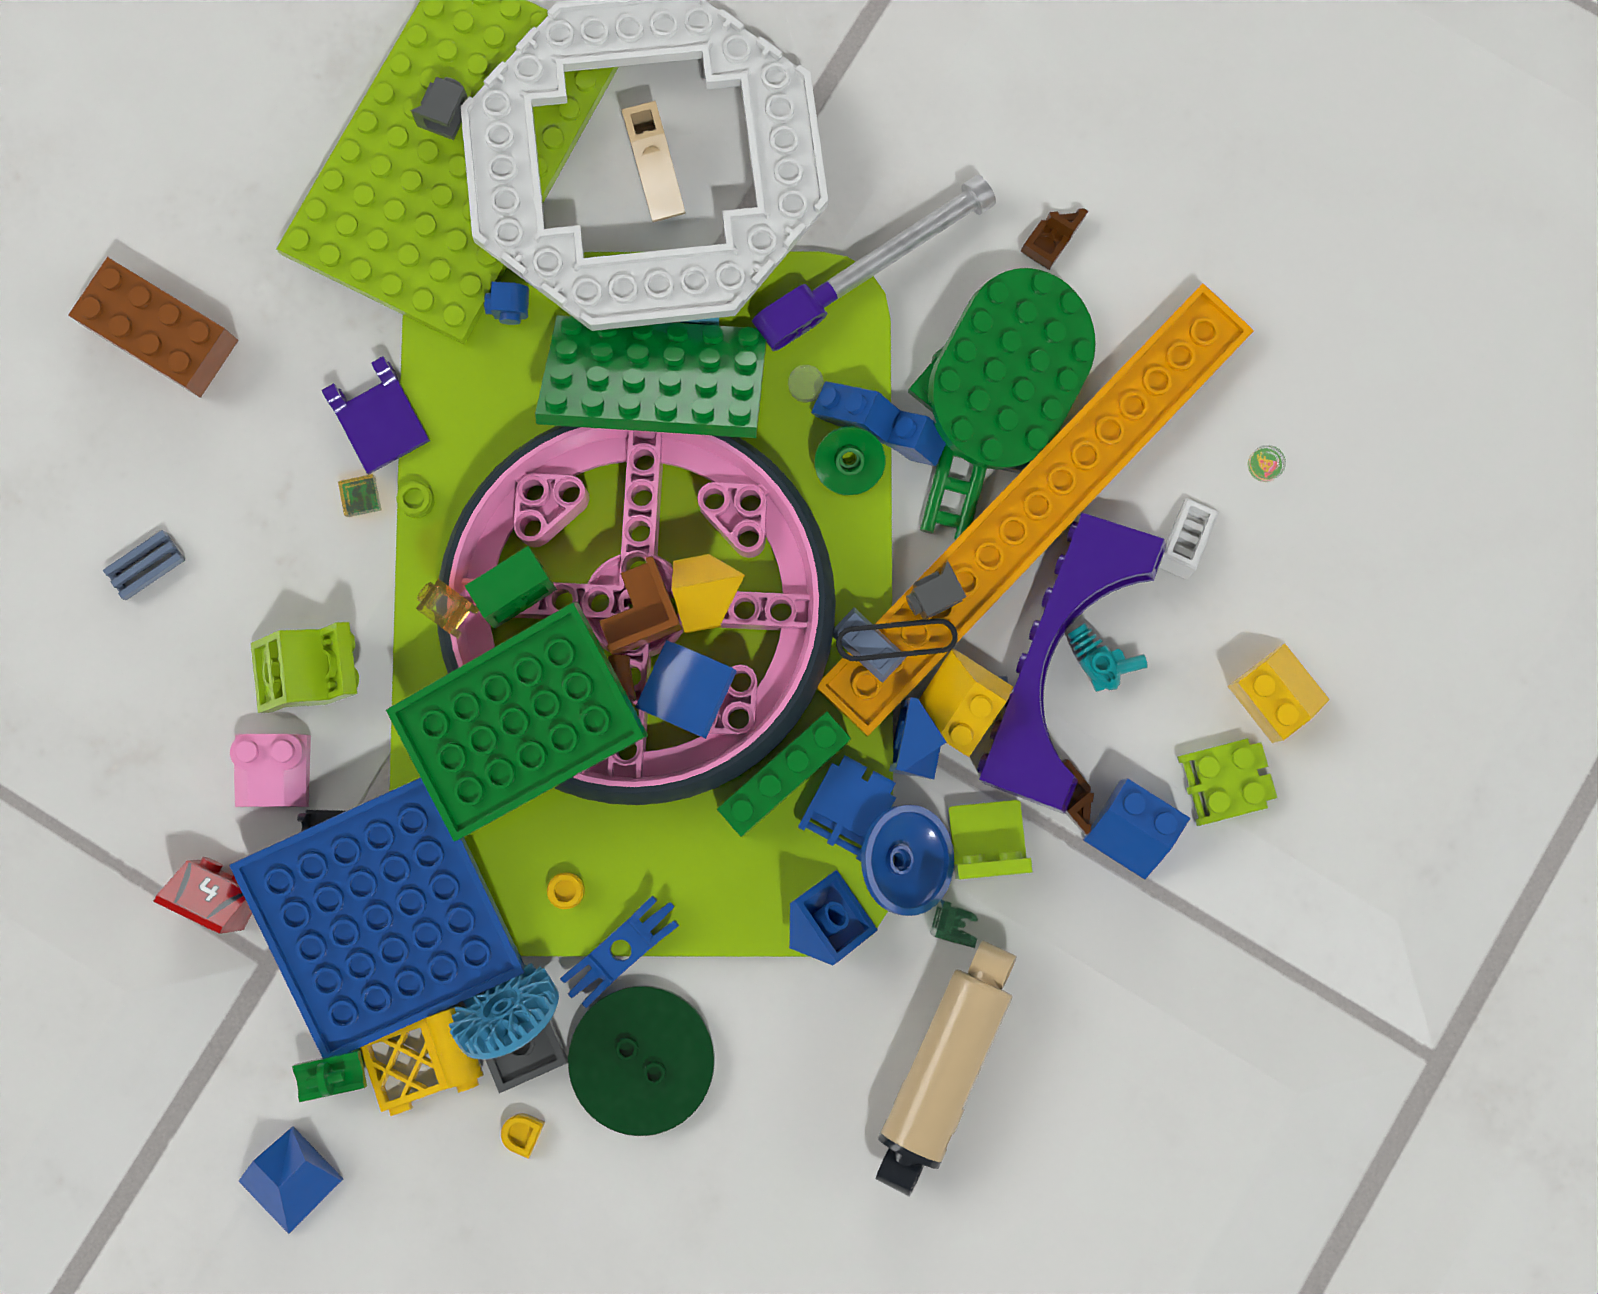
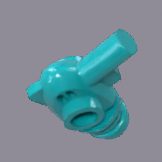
M1086 623L1067 634L1071 640L1070 644L1075 642L1078 644L1073 648L1074 651L1079 648L1082 650L1076 654V657L1078 658L1085 654L1079 663L1090 677L1096 692L1104 689L1116 690L1120 685L1122 674L1148 667L1144 654L1125 659L1120 649H1115L1111 652L1107 645L1097 648L1096 646L1103 641L1101 639L1096 642L1092 641L1097 635H1088L1092 632V628L1089 629Z

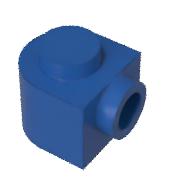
M492 282L491 293L485 294V314L493 315L495 319H499V322L503 324H520L522 319L528 318L529 287L518 283Z

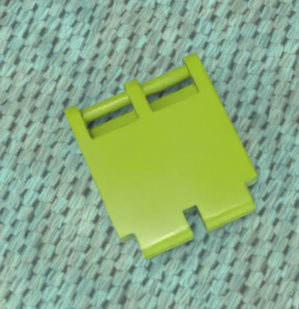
M1247 738L1177 756L1179 763H1183L1189 783V787L1186 790L1188 795L1192 794L1198 818L1195 819L1197 826L1267 809L1266 801L1278 798L1271 774L1259 776L1257 769L1269 767L1262 742L1250 745ZM1191 760L1194 761V765L1196 768L1197 776L1200 783L1198 785H1196V781L1190 764ZM1199 792L1203 793L1209 816H1205Z

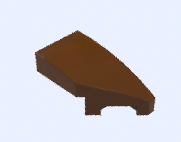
M1082 208L1078 209L1076 213L1060 215L1058 211L1049 212L1046 220L1040 221L1024 243L1020 252L1050 270L1085 219L1088 210Z
M1064 759L1062 762L1078 780L1065 814L1087 835L1091 832L1090 814L1094 793L1091 792V786L1068 759Z

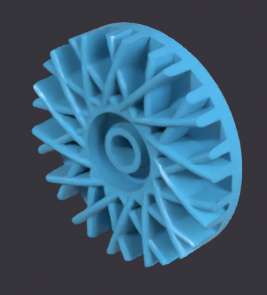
M532 963L527 966L525 965L524 974L484 991V994L475 995L464 1000L463 1003L466 1008L455 1007L456 1013L452 1015L454 1022L449 1024L451 1028L450 1033L465 1055L475 1059H493L504 1056L527 1044L546 1027L556 1011L559 992L544 968L542 969L539 966L536 970Z

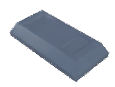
M853 608L834 628L833 638L836 640L838 634L844 628L872 625V623L856 608ZM878 629L849 632L842 638V646L853 656L902 652ZM906 657L859 662L883 683Z

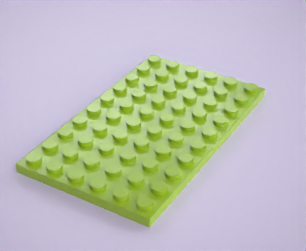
M420 0L277 246L276 250L278 253L465 345L485 309V294L491 293L492 282H500L508 267L478 246L472 237L462 123L455 139L452 140L418 127L410 110L421 106L422 99L430 82L434 83L436 77L441 79L448 77L458 81L465 88L467 97L473 98L484 86V80L502 61L505 63L516 51V45L533 27L537 28L548 16V10L528 0ZM619 67L564 72L568 103L533 107L542 203H544Z

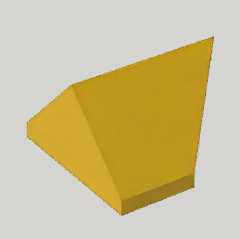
M710 554L673 561L672 592L684 632L690 633L722 627L721 623L745 574Z

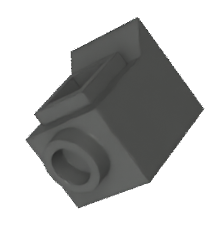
M436 77L434 83L430 82L422 99L421 106L410 111L418 127L454 140L462 123L460 106L468 97L465 88L458 81L448 77L444 79Z
M947 560L940 574L936 571L916 581L913 584L914 589L906 596V600L915 616L920 614L922 619L926 620L962 602V599L967 596Z

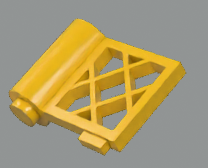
M455 1007L428 1016L360 1047L381 1112L389 1110L390 1116H394L411 1110L413 1108L411 1101L448 1088L456 1087L458 1093L479 1085L477 1078L484 1075L479 1059L465 1055L450 1033L451 1028L449 1024L454 1022L452 1015L456 1013ZM417 1028H421L425 1040L420 1053L404 1045L409 1032ZM401 1035L398 1042L391 1039L392 1037ZM383 1042L395 1048L387 1065L376 1060L372 1048L373 1044ZM400 1052L417 1060L410 1076L393 1069ZM422 1064L434 1069L438 1084L428 1087L415 1080ZM389 1075L406 1083L401 1096L390 1101L385 1088ZM411 1087L418 1090L409 1094Z

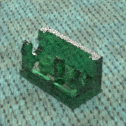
M941 899L936 907L930 934L939 939L975 948L977 938L962 929L958 930V927L964 928L966 926V923L961 919L966 918L977 922V916L965 909L952 906V903L947 900Z

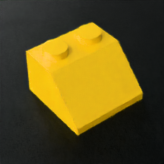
M1285 643L1227 686L1272 743L1284 741L1310 721L1330 700Z
M953 648L921 695L919 701L947 744L970 757L1007 702L1013 686Z

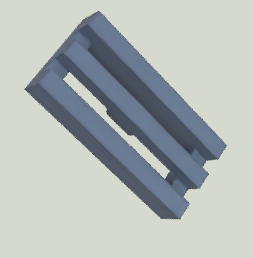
M161 530L103 569V572L111 579L110 582L119 591L118 594L121 599L128 600L184 562L185 559L167 532ZM161 544H165L153 553H151L149 556H147L146 558H144L143 560H141L140 562H138L137 564L123 572L121 575H118L124 569H126L127 567H129L130 565H132L133 563H135L136 561H138L139 559L153 551ZM168 553L172 554V557L129 586H125V582L152 566L153 563Z

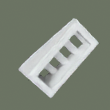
M1186 497L1167 538L1166 549L1159 568L1183 579H1189L1197 569L1219 512ZM1187 514L1204 521V526L1187 519ZM1182 527L1200 535L1199 538L1182 531ZM1179 541L1183 544H1186L1194 548V550L1191 551L1185 547L1176 544V542Z

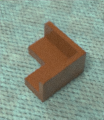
M653 556L645 558L647 563L620 573L633 608L599 621L608 642V650L612 655L623 654L683 630Z

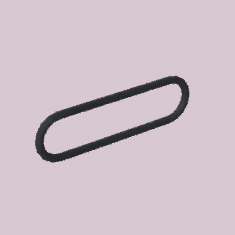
M940 618L851 626L844 628L838 634L836 647L843 658L856 662L937 654L952 650L957 643L958 633L951 622ZM943 624L952 633L951 643L943 648L851 656L842 648L843 636L849 632Z

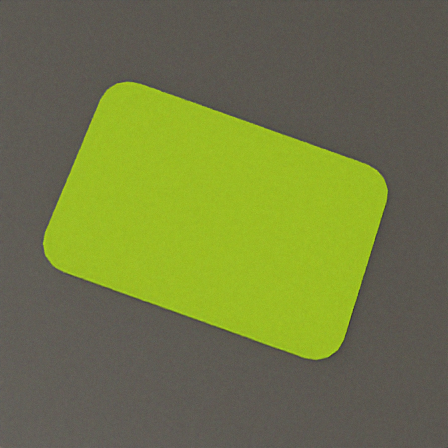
M789 251L735 316L719 317V326L756 328L752 320L764 308L803 284H807L812 291L854 264L855 261L848 256L822 251ZM584 252V258L640 252ZM509 268L506 269L500 282L518 283L529 287L528 318L522 319L518 325L500 323L499 319H495L493 315L485 314L484 309L464 345L405 315L402 318L400 384L430 441L398 459V490L407 482L419 481L430 488L435 501L431 512L422 518L407 516L397 505L392 706L448 674L438 636L437 591L443 556L452 530L463 508L485 478L513 451L537 435L555 427L554 425L536 424L535 412L556 317L571 315ZM873 276L825 307L827 316L818 325L777 351H772L769 345L766 344L757 438L740 437L757 448L786 475L808 504L819 525L829 553L834 576L836 599L835 627L853 608H856L869 622L875 624L892 607V448L882 444L886 456V465L882 477L874 487L858 495L835 493L825 487L819 480L815 470L814 458L821 440L833 430L841 427L824 421L811 413L825 381L877 391L891 402V317L886 294ZM847 452L843 455V459L845 461H852L856 455L853 452ZM642 456L638 459L636 468L639 470L650 469L654 464V458ZM627 462L600 466L576 475L575 477L582 481L589 493L588 506L545 545L535 548L530 547L552 582L587 584L593 573L604 562L621 554ZM663 464L657 556L673 565L675 560L710 554L745 574L738 591L783 594L779 567L767 538L763 551L756 557L747 558L738 554L704 517L700 510L697 498L698 493L704 485L712 483V481L692 471ZM533 486L527 493V499L531 501L540 499L544 488L542 486ZM575 487L568 488L563 493V501L569 503L577 500L580 489ZM640 491L634 497V503L638 506L649 504L652 499V493ZM718 494L710 495L706 499L705 506L713 510L722 507L725 499ZM747 496L742 500L741 507L746 511H754L758 509L761 501L755 496ZM529 522L524 530L525 536L537 535L541 530V522ZM638 526L632 532V539L637 542L646 540L649 537L650 529L646 526ZM514 530L501 552L497 565L528 546L517 536ZM746 531L739 537V543L745 547H752L759 540V536L752 531ZM637 561L632 564L630 569L645 564V562ZM563 593L558 596L555 603L557 610L573 602L572 594ZM606 595L596 596L591 604L592 610L595 612L606 610L609 605V597ZM672 598V604L674 606L676 614H678L675 599ZM742 602L735 609V615L740 619H749L755 612L754 605L749 602ZM628 604V607L633 608V604ZM777 604L772 608L771 616L775 620L785 621L790 617L792 610L786 604ZM512 618L496 629L491 626L495 647L543 619ZM712 628L690 633L683 631L675 644L700 653L729 667L735 665L748 666L754 671L759 686L773 660L781 631L737 628ZM834 638L832 639L829 658L822 678L843 658L837 650ZM602 647L607 658L608 656L612 655L610 652H608ZM659 654L651 657L650 674L659 657ZM631 668L633 684L635 686L641 680V672L637 668ZM743 673L735 675L731 683L732 689L737 692L748 690L751 686V678ZM816 689L810 704L799 721L778 746L743 774L715 789L690 798L667 803L621 805L587 800L553 788L464 838L520 956H587L627 921L651 896H654L657 901L639 920L643 923L655 912L671 902L675 907L650 932L654 936L659 930L674 920L677 921L679 926L650 948L643 956L810 957L789 948L790 903L835 870L839 872L876 928H878L888 913L887 910L874 900L868 891L863 878L861 862L856 859L857 855L837 844L831 846L827 844L828 839L807 828L803 831L798 826L831 764L839 766L845 755L867 767L861 779L868 782L871 774L875 771L893 781V772L889 771L890 764H893V710L867 737ZM633 704V707L637 715L639 716V709L635 708L636 705ZM742 709L735 710L729 717V724L736 729L744 728L749 722V714ZM828 712L849 735L851 741L746 835L740 837L717 811V808L824 713ZM648 714L646 752L676 747L700 737ZM392 721L389 791L420 778ZM634 743L618 752L621 759H632L636 755L637 746ZM812 818L810 819V822L814 823L815 825L825 829L830 833L833 832V830L828 828L827 826L815 821ZM841 834L838 836L839 838L861 849L862 845L850 840L849 838ZM565 872L574 873L584 883V898L574 908L559 909L548 899V884L557 874ZM616 940L611 946L613 956H630L631 946L625 940Z

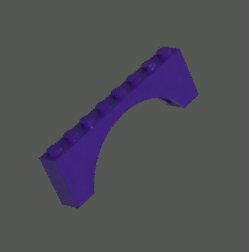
M1082 513L1079 522L1074 521L1069 529L1067 542H1070L1066 555L1061 554L1057 560L1054 574L1058 575L1053 588L1048 587L1045 591L1041 605L1045 610L1041 620H1035L1031 627L1029 640L1032 643L1028 654L1022 653L1016 667V673H1019L1016 685L1013 687L1004 705L1007 708L1002 720L997 719L992 728L990 739L994 740L990 752L989 754L984 753L977 768V773L981 774L979 780L985 785L1065 814L1078 780L1059 758L1052 744L1046 724L1044 689L1052 656L1067 629L1096 601L1121 588L1154 581L1166 549L1164 538L1086 513Z

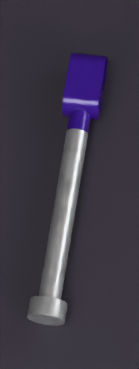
M976 175L962 184V193L812 291L807 284H803L760 311L753 318L752 323L764 337L772 351L783 348L818 325L827 316L825 307L974 211L976 214L981 215L995 206L996 198L988 182L982 176Z

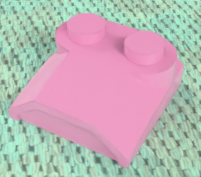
M235 735V740L230 748V757L234 763L235 807H309L311 735Z

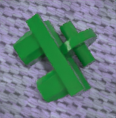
M360 1050L297 1063L292 1066L297 1081L299 1103L367 1087Z

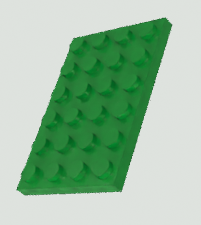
M557 316L535 412L536 424L757 438L767 342L757 328L662 323L591 331L573 316Z
M578 602L567 605L386 709L454 842L470 835L648 736Z

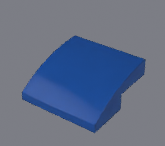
M666 640L635 708L706 739L737 670Z

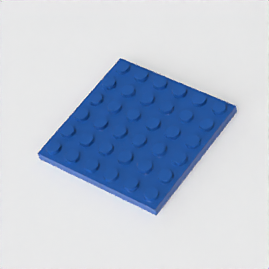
M421 777L229 865L322 1058L351 1052L525 973V965L465 838L453 841Z

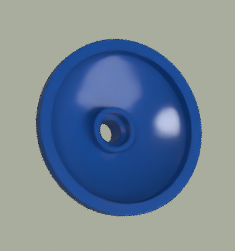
M899 805L889 808L875 819L866 834L861 854L862 873L868 891L882 908L893 914L903 916L923 914L941 901L952 880L954 850L945 825L933 812L918 805Z

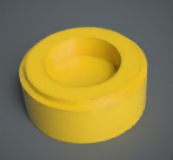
M570 872L557 874L550 880L547 887L549 901L559 909L576 907L581 903L585 895L583 881L579 876Z

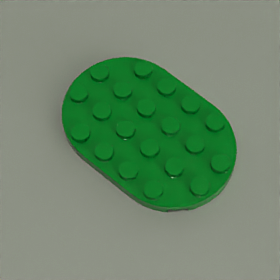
M1033 268L1012 269L998 274L974 293L943 347L930 375L928 403L932 405L936 420L934 425L942 440L955 454L967 462L979 467L995 470L1016 467L1033 460L1058 434L1090 373L1096 346L1094 326L1087 307L1079 295L1066 282L1051 273Z

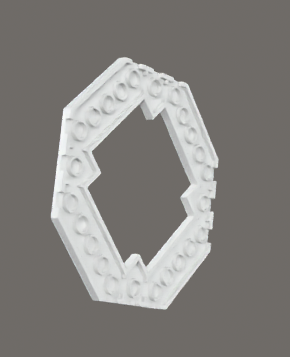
M570 0L556 2L547 11L548 16L537 28L533 27L516 45V51L505 63L502 61L484 80V86L473 98L469 96L460 106L474 242L591 331L735 316L828 207V194L811 72L800 64L796 66L783 57L781 50L761 36L757 38L744 29L742 22L723 9L719 11L706 0ZM703 58L707 90L741 86L757 207L722 211L726 244L584 258L580 225L545 229L533 107L568 103L564 72Z

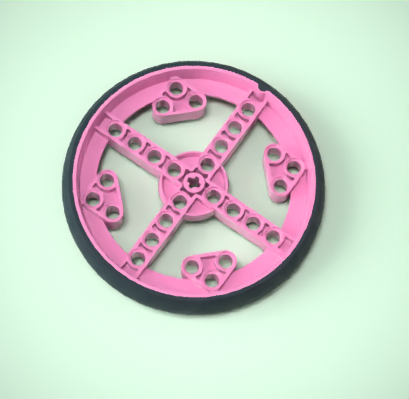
M555 426L513 451L493 469L465 505L452 530L441 565L436 604L438 636L448 674L495 647L491 625L483 618L465 585L497 566L501 552L513 530L526 545L534 548L541 547L583 512L589 503V493L582 481L575 477L576 475L600 466L627 462L621 554L604 562L593 573L587 584L553 582L557 588L555 592L514 617L545 619L559 611L555 604L559 595L563 593L572 594L573 602H578L601 647L609 652L608 642L599 621L631 609L628 607V604H632L620 573L630 570L632 564L637 561L647 563L645 558L653 556L670 599L674 598L672 592L673 565L657 556L663 464L673 465L699 474L712 481V483L704 485L698 493L697 498L700 510L704 517L735 551L743 557H756L763 551L766 538L772 547L779 567L783 594L737 591L721 623L722 627L717 628L781 631L773 660L759 686L757 677L751 668L745 665L731 667L737 670L735 675L740 673L747 674L751 678V686L744 692H737L730 685L706 739L699 737L676 747L646 752L647 737L635 743L637 752L632 759L623 760L619 753H616L558 785L555 789L587 800L621 805L667 803L690 798L715 789L756 765L781 743L797 724L810 704L822 679L833 639L836 599L829 553L819 525L808 504L786 475L757 448L740 437ZM642 456H651L654 458V464L648 470H639L636 468L638 459ZM542 486L544 492L540 499L535 501L527 499V493L530 488ZM575 487L580 489L577 500L569 503L563 501V493L568 488ZM640 491L652 493L651 501L645 506L636 505L634 497ZM710 495H721L725 499L722 507L713 510L705 506L706 499ZM747 496H755L761 501V504L754 511H746L741 507V502ZM529 522H541V530L537 535L525 536L524 530ZM638 526H646L650 529L649 537L642 542L632 539V532ZM746 531L755 532L759 536V540L754 546L745 547L739 543V537L742 533ZM598 595L609 597V605L602 612H595L591 607L593 599ZM742 602L753 604L755 607L753 616L749 619L738 618L735 615V609L738 604ZM786 604L792 610L790 617L785 621L775 620L771 616V610L775 605ZM678 613L677 616H678V619H679L680 624H681V626H682L681 619H680V616H679V613ZM684 629L645 644L637 650H630L620 654L629 656L630 668H637L641 672V680L634 686L636 701L633 704H637L650 676L651 657L660 654L666 640L675 643ZM738 709L745 710L750 718L748 724L741 729L733 728L729 724L731 713ZM639 710L638 717L647 732L648 713Z

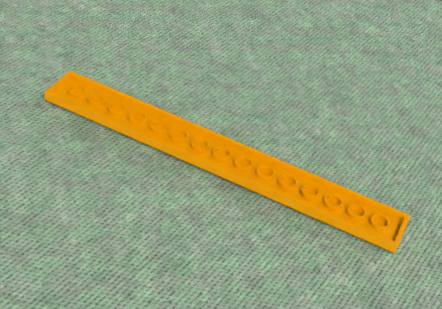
M1202 283L922 574L918 580L936 571L940 574L948 560L967 596L962 599V602L929 619L940 618L951 622L958 633V642L1254 330ZM913 585L875 624L923 620L920 614L916 616L913 614L906 600V596L914 589ZM943 624L878 629L902 652L943 648L952 641L951 630ZM948 652L907 656L883 683L859 661H849L842 658L822 678L817 690L868 737Z

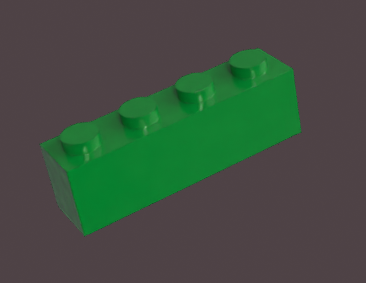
M828 712L824 713L719 806L717 811L739 836L743 837L851 741V738Z

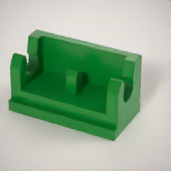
M529 546L465 585L483 618L494 629L557 590Z

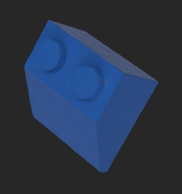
M1122 779L1118 782L1092 824L1091 832L1084 837L1083 841L1145 880L1173 848L1189 822L1190 817L1130 779Z

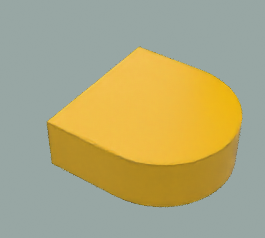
M524 1113L513 1115L504 1123L501 1130V1139L504 1146L508 1150L529 1159L545 1122Z

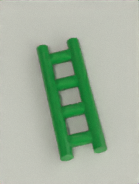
M945 445L937 463L920 530L933 534L936 523L956 528L954 537L956 540L974 520L987 469L973 465L969 481L950 477L949 473L953 458L961 457ZM945 490L965 495L960 515L940 510Z

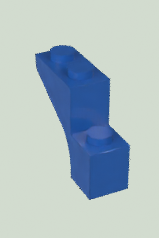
M825 381L811 412L816 417L840 427L856 426L864 428L873 433L882 444L894 449L908 460L936 466L946 445L935 428V422L930 417L901 411L877 391Z

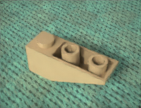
M656 101L622 109L652 223L686 214Z

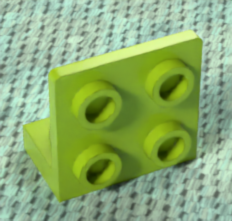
M1019 800L949 807L955 879L1033 873L1032 860L1026 856L1022 810Z

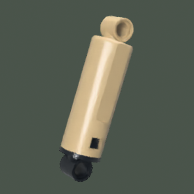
M983 940L974 955L968 973L958 969L953 973L907 1078L903 1081L893 1103L894 1106L879 1134L878 1140L889 1149L879 1167L876 1180L910 1197L924 1166L939 1169L951 1136L955 1133L964 1113L966 1101L1011 1003L1012 995L1002 989L1012 971L1017 958L1016 955Z

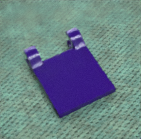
M384 356L371 362L382 382L357 397L347 401L342 389H338L334 383L322 389L325 399L335 412L368 475L430 441L398 380L393 366L389 361H386Z

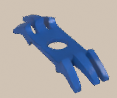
M651 896L627 921L560 978L563 983H566L588 964L592 968L570 990L568 995L571 999L600 977L603 981L582 1002L583 1006L587 1008L650 948L676 929L679 924L674 920L659 930L654 936L650 932L675 906L669 902L642 923L639 919L657 901L654 896ZM625 940L629 943L631 955L628 959L619 960L613 956L611 946L614 941Z

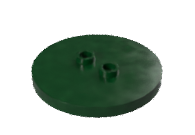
M654 986L623 988L599 1000L585 1013L577 1025L571 1039L568 1054V1071L571 1085L582 1107L601 1125L615 1132L632 1136H649L663 1133L675 1128L688 1119L703 1102L711 1085L715 1067V1051L712 1036L699 1012L681 996Z

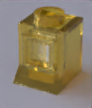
M440 579L435 584L427 583L417 597L420 604L416 609L457 639L462 634L457 628L471 611L476 615L479 612L477 606Z

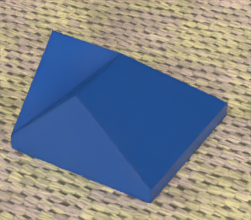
M910 697L901 702L893 741V764H890L889 771L934 780L940 748L947 742L918 698Z
M837 870L790 903L789 948L832 966L878 931Z
M293 1126L253 1160L238 1181L277 1223L290 1234L343 1178Z

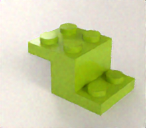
M335 622L321 629L278 630L250 643L258 713H271L285 707L327 705L358 694L359 673L354 667L353 652L355 649V638L350 631V622Z

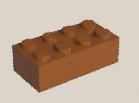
M109 257L106 258L68 314V316L88 330L199 398L202 397L239 341L224 327Z

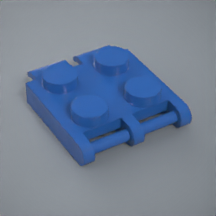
M845 755L839 766L831 764L798 828L803 831L807 828L828 839L827 844L841 846L857 855L856 859L861 862L862 847L870 826L879 815L891 808L896 800V797L891 795L896 782L875 771L871 774L868 782L861 779L867 767ZM812 818L815 821L827 826L828 828L832 829L833 832L830 833L825 829L815 825L814 823L810 822V819ZM841 834L849 838L850 840L862 845L861 849L839 838L838 836Z

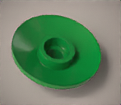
M846 426L833 430L821 440L815 452L814 465L819 480L829 490L841 495H858L868 491L878 483L885 470L886 456L880 440L873 433L861 427ZM847 452H853L856 456L852 461H845L843 455Z

